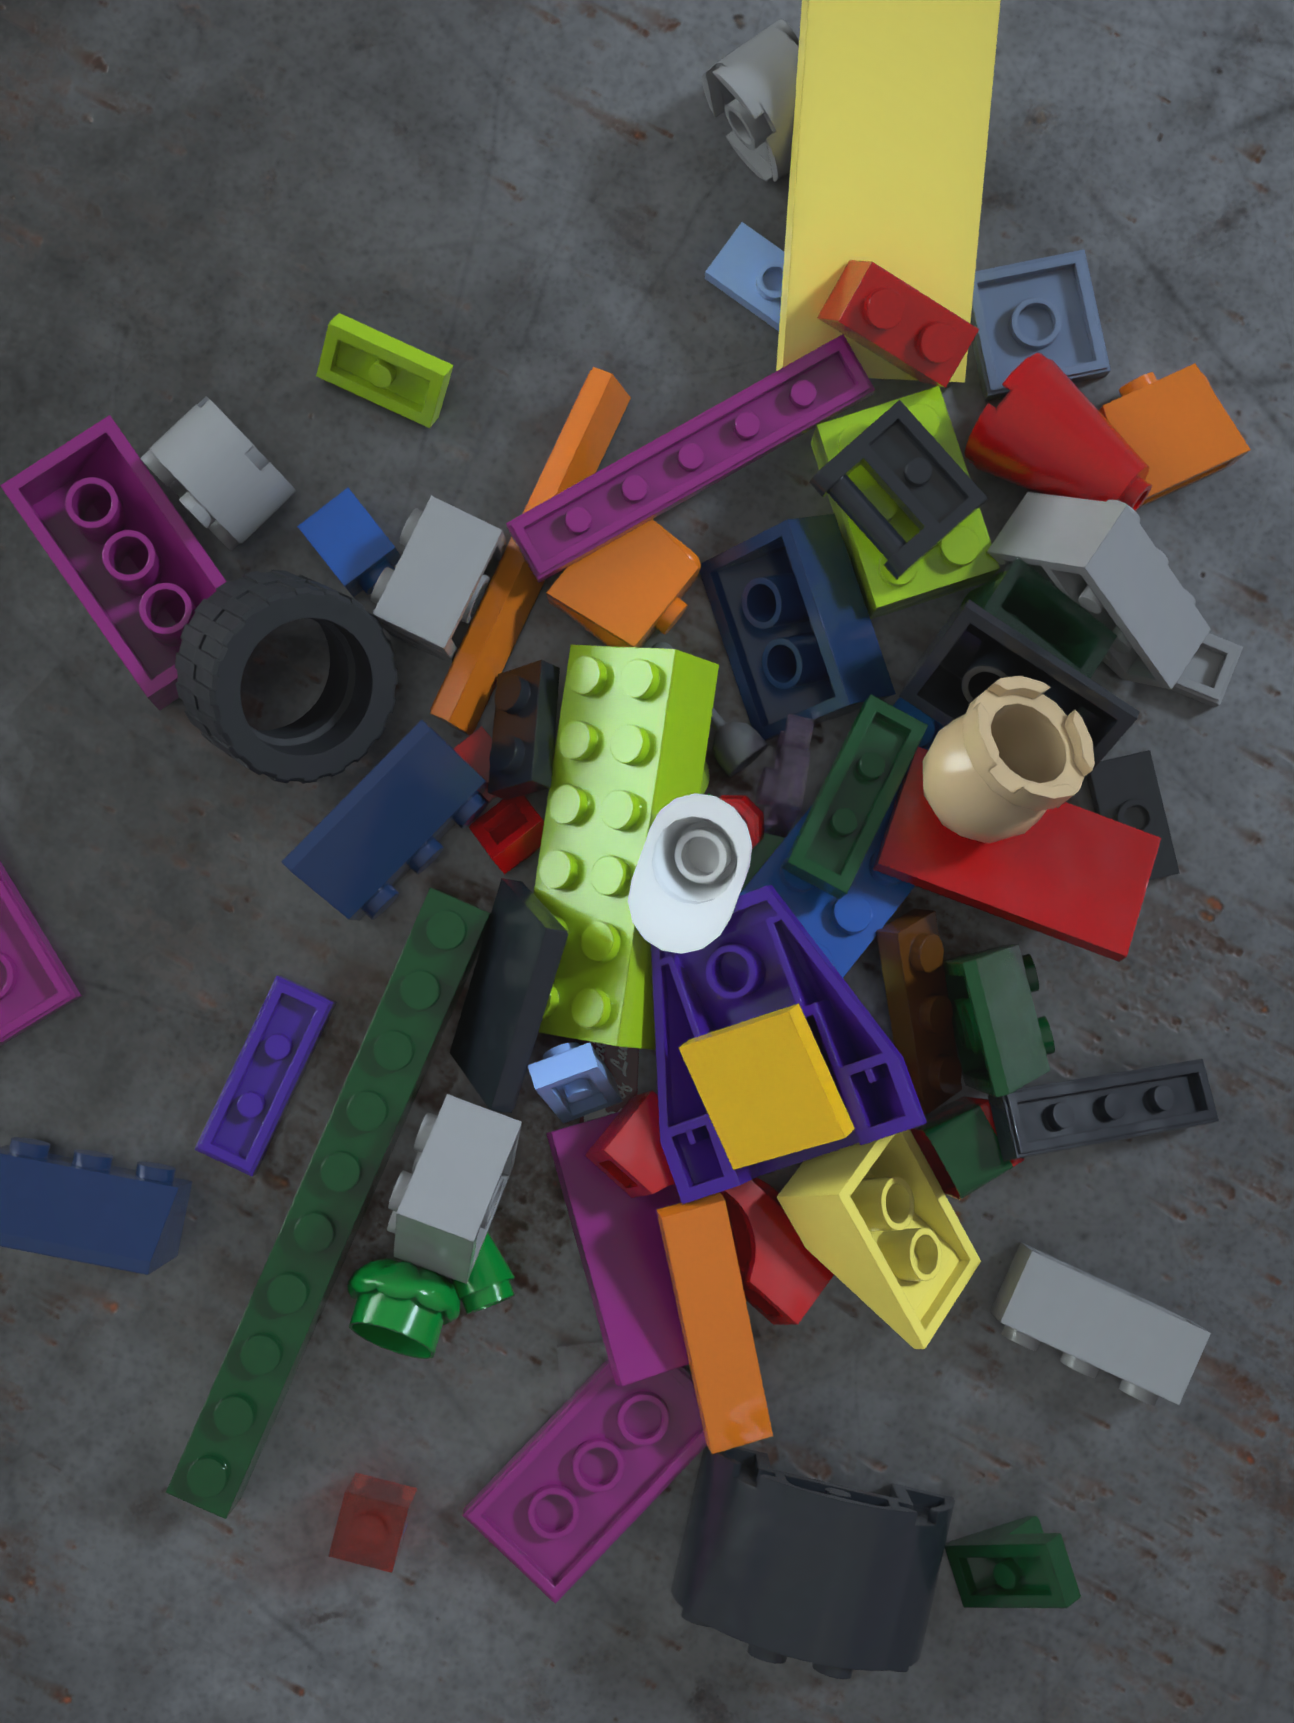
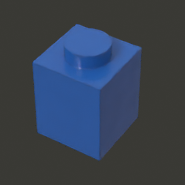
M346 488L297 526L353 597L362 590L367 595L372 594L382 571L387 566L395 570L393 566L401 558L396 547L349 488Z

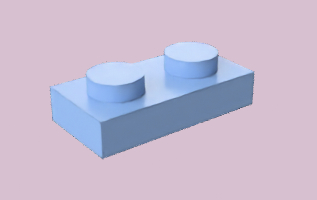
M575 1042L558 1045L545 1052L543 1060L527 1065L535 1090L562 1123L622 1102L615 1078L590 1042L584 1045Z

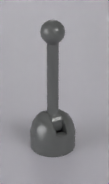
M658 642L652 646V648L673 649L666 642ZM713 708L711 725L717 731L713 741V754L720 767L729 777H732L756 760L767 749L768 744L757 730L747 723H726Z

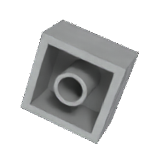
M431 496L424 511L415 508L407 519L399 541L401 545L406 546L395 570L387 566L382 571L374 586L370 601L377 605L373 615L376 616L388 634L452 664L505 552L507 542L502 529Z
M448 1094L438 1115L427 1112L414 1144V1150L418 1151L413 1164L412 1173L404 1170L401 1172L388 1205V1209L393 1210L387 1231L395 1234L394 1257L467 1284L513 1170L522 1125L521 1121Z

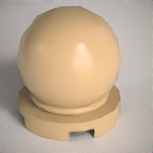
M1023 676L1000 678L969 704L966 714L952 720L938 731L923 759L924 797L942 825L960 836L990 844L1026 833L1041 819L1047 809L1058 808L1080 790L1084 777L1093 770L1095 764L1092 738L1080 714L1074 710L1067 716L1056 702L1043 694L1051 688L1044 682Z

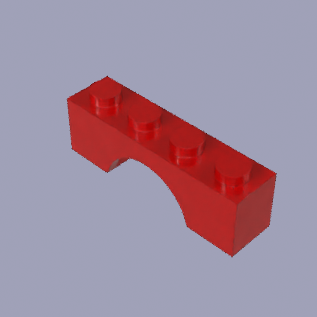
M651 1090L633 1096L585 1156L631 1198L652 1195L670 1185H676L660 1142L658 1094ZM754 1178L740 1186L721 1191L720 1193L726 1201L746 1301L773 1325H798L834 1274L805 1248L777 1199L779 1193L769 1184Z

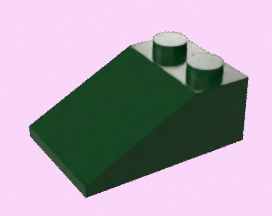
M1007 944L943 960L948 997L953 1008L952 1024L956 1050L961 1063L965 1085L993 1097H1000L1013 1093L1049 1072L1050 1067L1047 1055L1055 1053V1045L1047 1018L1045 1016L1037 1018L1031 993L1039 991V980L1031 955H1021L1019 944Z

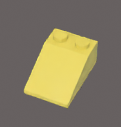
M910 1129L864 1145L857 1143L803 1161L777 1196L805 1248L914 1349H925L981 1263L977 1252Z

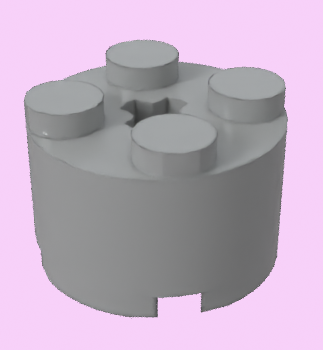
M782 19L766 27L702 75L703 90L714 117L725 111L728 122L733 131L726 135L729 143L743 162L759 178L768 181L773 177V182L790 172L799 40L790 25Z
M207 396L198 404H195L140 458L167 487L169 486L180 497L179 501L206 528H209L230 551L238 544H242L296 492L295 488Z

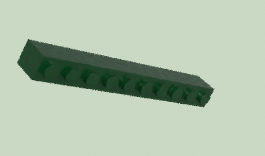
M429 888L166 1490L167 1494L224 1519L229 1516L241 1500L478 956L491 915L490 912L437 889Z

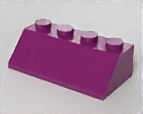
M108 415L0 485V487L142 691L160 711L179 698L176 687L178 674L175 668L176 653H179L182 642L180 637L185 625L190 623L196 613L194 610L203 599L207 600L217 591L216 588L224 584L226 580L112 417Z

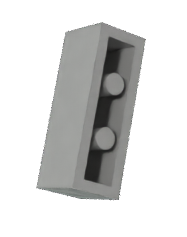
M1022 1242L1017 1249L990 1310V1313L1000 1323L1005 1325L1001 1335L1033 1351H1037L1041 1342L1061 1350L1063 1354L1060 1362L1091 1378H1096L1100 1369L1122 1379L1118 1387L1121 1391L1155 1406L1159 1396L1175 1404H1180L1211 1334L1197 1323Z

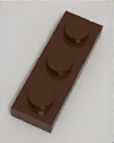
M913 909L882 929L877 930L876 934L894 1046L904 1058L923 1113L927 1115L962 1090V1068L957 1057L952 1024L953 1008L948 997L943 965L944 949L939 937L936 911Z

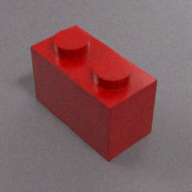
M849 260L817 317L920 382L944 388L948 385L979 331L977 327L872 261Z

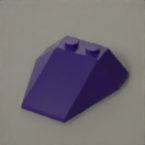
M767 885L739 896L732 917L720 937L703 949L680 954L662 951L651 944L660 1142L682 1204L740 1186L766 1173L857 1143L864 1145L927 1123L903 1056L772 885ZM799 1003L855 1129L844 1139L733 1170L679 1047L689 1039Z

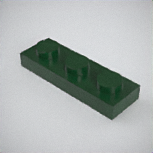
M870 695L864 701L782 865V869L838 899L845 896L928 725L881 699Z

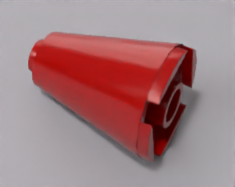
M1038 352L1026 358L1002 383L1010 391L997 408L988 403L979 416L969 436L964 451L965 457L969 459L970 463L975 465L976 469L1037 493L1104 502L1113 499L1121 501L1137 511L1152 488V485L1145 481L1149 472V466L1052 359H1048Z

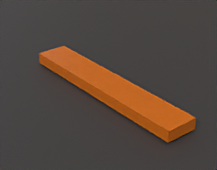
M596 367L590 370L523 513L596 473L631 399L612 373ZM512 537L430 708V714L452 728L468 735L474 733L497 684L498 674L502 673L545 580L540 583L537 582Z

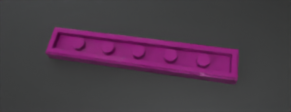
M844 334L507 522L506 528L537 582L540 583L812 430L816 425L828 421L873 395L875 388Z

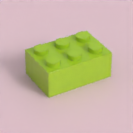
M939 386L818 424L811 441L820 470L900 400L969 476ZM861 464L848 475L852 482L906 542L910 541L920 532V529ZM827 494L870 619L986 583L1000 569L998 562L987 552L992 543L979 507L908 572L896 580L884 567L888 560L832 497Z

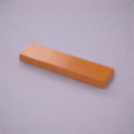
M718 1192L685 1204L681 1202L656 1209L706 1445L711 1454H715L772 1437L773 1432L725 1199Z

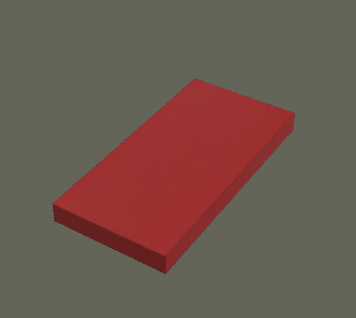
M918 746L904 775L873 870L1120 962L1126 958L1161 838L1067 802L1058 808L1047 809L1041 819L1024 834L990 844L960 836L942 825L924 797L923 759L928 750Z

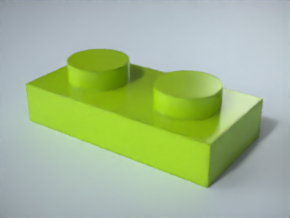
M338 313L328 324L316 377L430 428L439 418L454 365Z

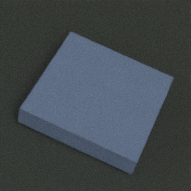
M1085 250L975 271L970 324L979 329L972 341L984 401L1004 398L1010 390L1004 387L1002 383L1026 358L1037 352L1043 354L1048 359H1052L1073 383L1102 378L1109 374L1111 369Z

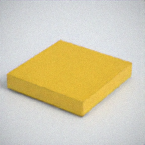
M799 1003L689 1039L679 1047L733 1170L844 1139L855 1129Z

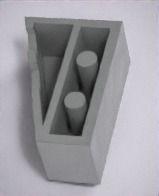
M1027 492L987 551L1000 565L1007 564L1008 561L1016 562L1033 578L1035 582L1029 589V592L1042 604L1048 603L1051 597H1053L1075 618V621L1069 630L1123 680L1172 690L1211 630L1196 608L1194 597L1182 587L1169 568V561L1166 555L1155 547L1141 526L1140 517L1137 512L1121 501L1111 499L1104 502Z

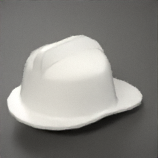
M694 793L678 797L658 812L649 829L631 880L628 904L632 922L642 937L662 951L684 954L703 949L720 937L732 917L750 867L752 841L747 824L733 806L716 796Z

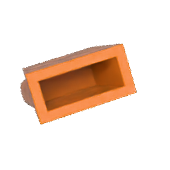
M1196 363L1157 380L1154 372L1144 374L1119 389L1121 397L1103 405L1098 410L1149 466V472L1145 481L1150 483L1152 488L1140 507L1235 464L1251 450L1215 395L1207 377L1199 370Z
M652 519L568 566L546 594L549 604L566 613L606 646L642 648L656 629L666 635L683 615L688 604L681 600V598L698 579L701 562L699 557L690 548Z

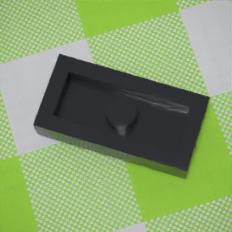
M539 660L498 674L495 692L492 747L489 756V794L509 800L551 788L559 667L544 660Z

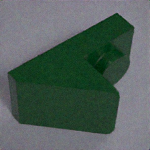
M1037 1516L1017 1519L952 1540L945 1545L964 1608H1068L1081 1598L1061 1533H1044Z

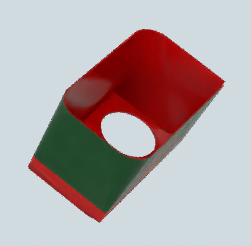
M963 1096L924 1115L927 1123L910 1129L943 1192L959 1200L1025 1159L1021 1158L1003 1162L988 1099Z

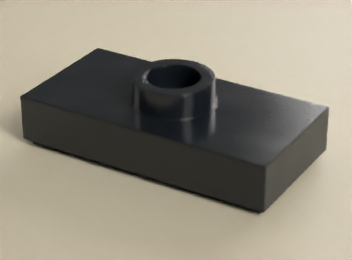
M1147 750L1100 761L1087 776L1095 813L1161 838L1149 880L1180 874L1151 751Z

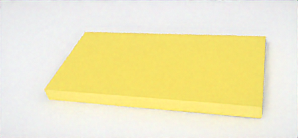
M802 0L776 371L842 335L841 332L817 317L849 260L874 262L969 323L971 322L1001 0ZM844 335L868 378L917 380ZM968 350L949 382L965 383Z

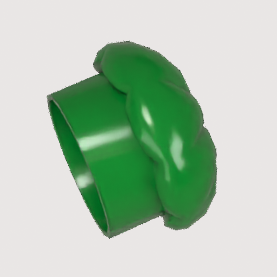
M387 1258L370 1261L354 1271L347 1283V1291L350 1297L357 1299L349 1328L364 1340L397 1354L420 1359L433 1358L442 1325L456 1320L460 1314V1299L454 1285L444 1276L423 1267L417 1268L415 1264L407 1261H396Z

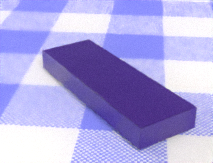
M276 976L194 1150L249 1176L256 1175L336 1006V1001L283 976Z

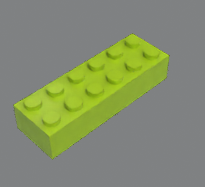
M593 645L570 646L552 766L551 788H549L533 893L569 934L541 1021L539 1033L618 1047L656 1050L651 943L642 937L632 922L628 897L634 871L646 842L649 829L658 812L675 798L694 793L700 794L719 664L677 649Z

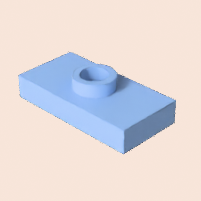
M741 222L705 271V279L779 331L784 251Z

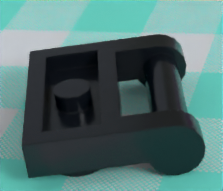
M900 400L822 467L809 482L822 497L829 494L888 560L884 567L896 580L908 572L987 500V496ZM860 464L920 529V532L910 541L906 542L848 477Z

